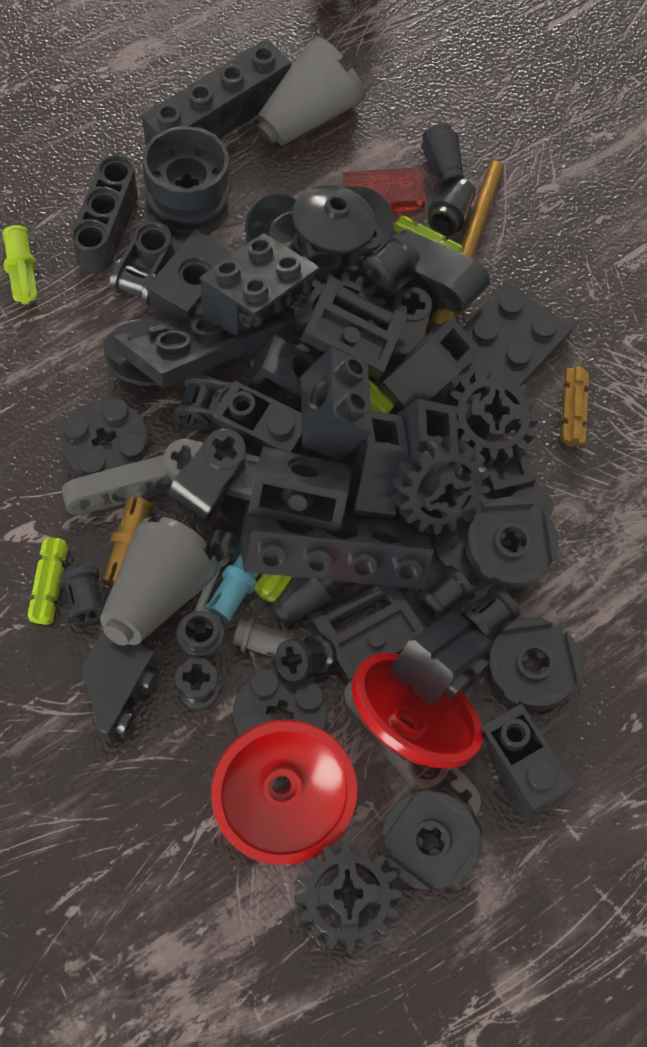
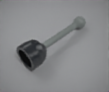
M218 529L211 531L207 541L206 553L209 560L215 555L218 562V570L212 581L203 588L195 611H204L221 567L235 563L239 557L240 538L238 536Z

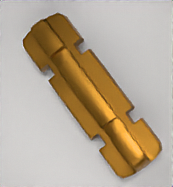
M576 366L575 368H567L563 379V386H567V388L563 389L561 421L565 423L561 425L560 439L568 447L584 445L587 428L583 426L587 423L588 392L584 390H587L589 387V374L585 371L584 367Z

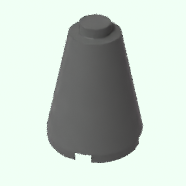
M316 37L307 43L258 113L257 118L260 124L257 126V129L269 144L272 145L277 142L283 146L359 105L365 98V89L354 69L345 70L339 62L343 55L325 39Z
M151 517L143 519L136 528L100 616L105 635L114 643L119 645L139 644L207 586L216 575L218 562L215 555L209 560L203 551L207 543L199 534L185 524L167 517H161L158 523L150 522Z

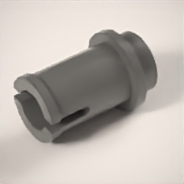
M250 617L249 621L240 618L233 645L241 647L240 652L245 653L246 649L275 657L277 647L281 642L292 639L293 633L254 623L255 618Z

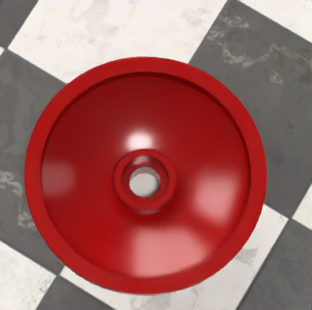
M375 654L366 658L359 665L351 683L352 696L356 708L372 734L390 750L411 762L432 768L460 767L471 761L479 751L483 741V734L480 730L482 725L476 710L463 692L453 701L445 696L435 705L429 706L413 692L412 685L407 687L391 673V666L400 654Z
M299 720L268 721L254 726L238 736L219 759L211 785L213 813L223 835L244 855L260 862L277 865L307 861L310 857L314 858L323 853L324 847L328 846L330 848L348 827L357 801L355 771L343 747L325 730ZM286 776L289 778V783L283 789H276L272 786L275 778Z

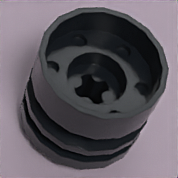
M180 126L166 129L155 135L144 148L142 158L146 208L150 220L167 226L174 237L189 238L195 229L205 235L216 230L227 218L230 204V187L228 183L229 155L225 144L215 134L199 127Z

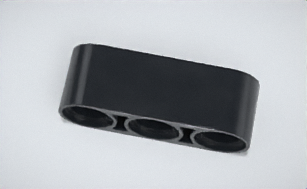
M111 155L100 162L72 229L71 238L78 264L84 271L89 273L103 272L112 264L138 197L134 167L132 162L125 156Z
M405 229L399 233L412 243L420 256V261L414 274L415 279L410 287H418L424 290L430 296L432 303L459 314L490 285L488 272L473 258Z

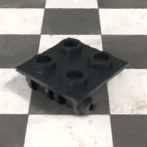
M263 233L199 278L200 281L241 307L243 311L239 313V319L245 327L250 328L251 326L259 327L264 320L272 315L271 311L274 313L280 312L282 305L288 306L296 297L303 292L309 291L311 283L314 282L313 275L320 271V267Z

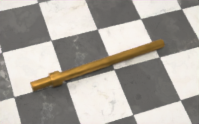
M491 161L488 165L461 243L463 247L462 253L470 258L474 257L504 170V165L499 161ZM439 306L438 310L432 313L428 324L429 332L433 331L450 317L456 320L454 312Z

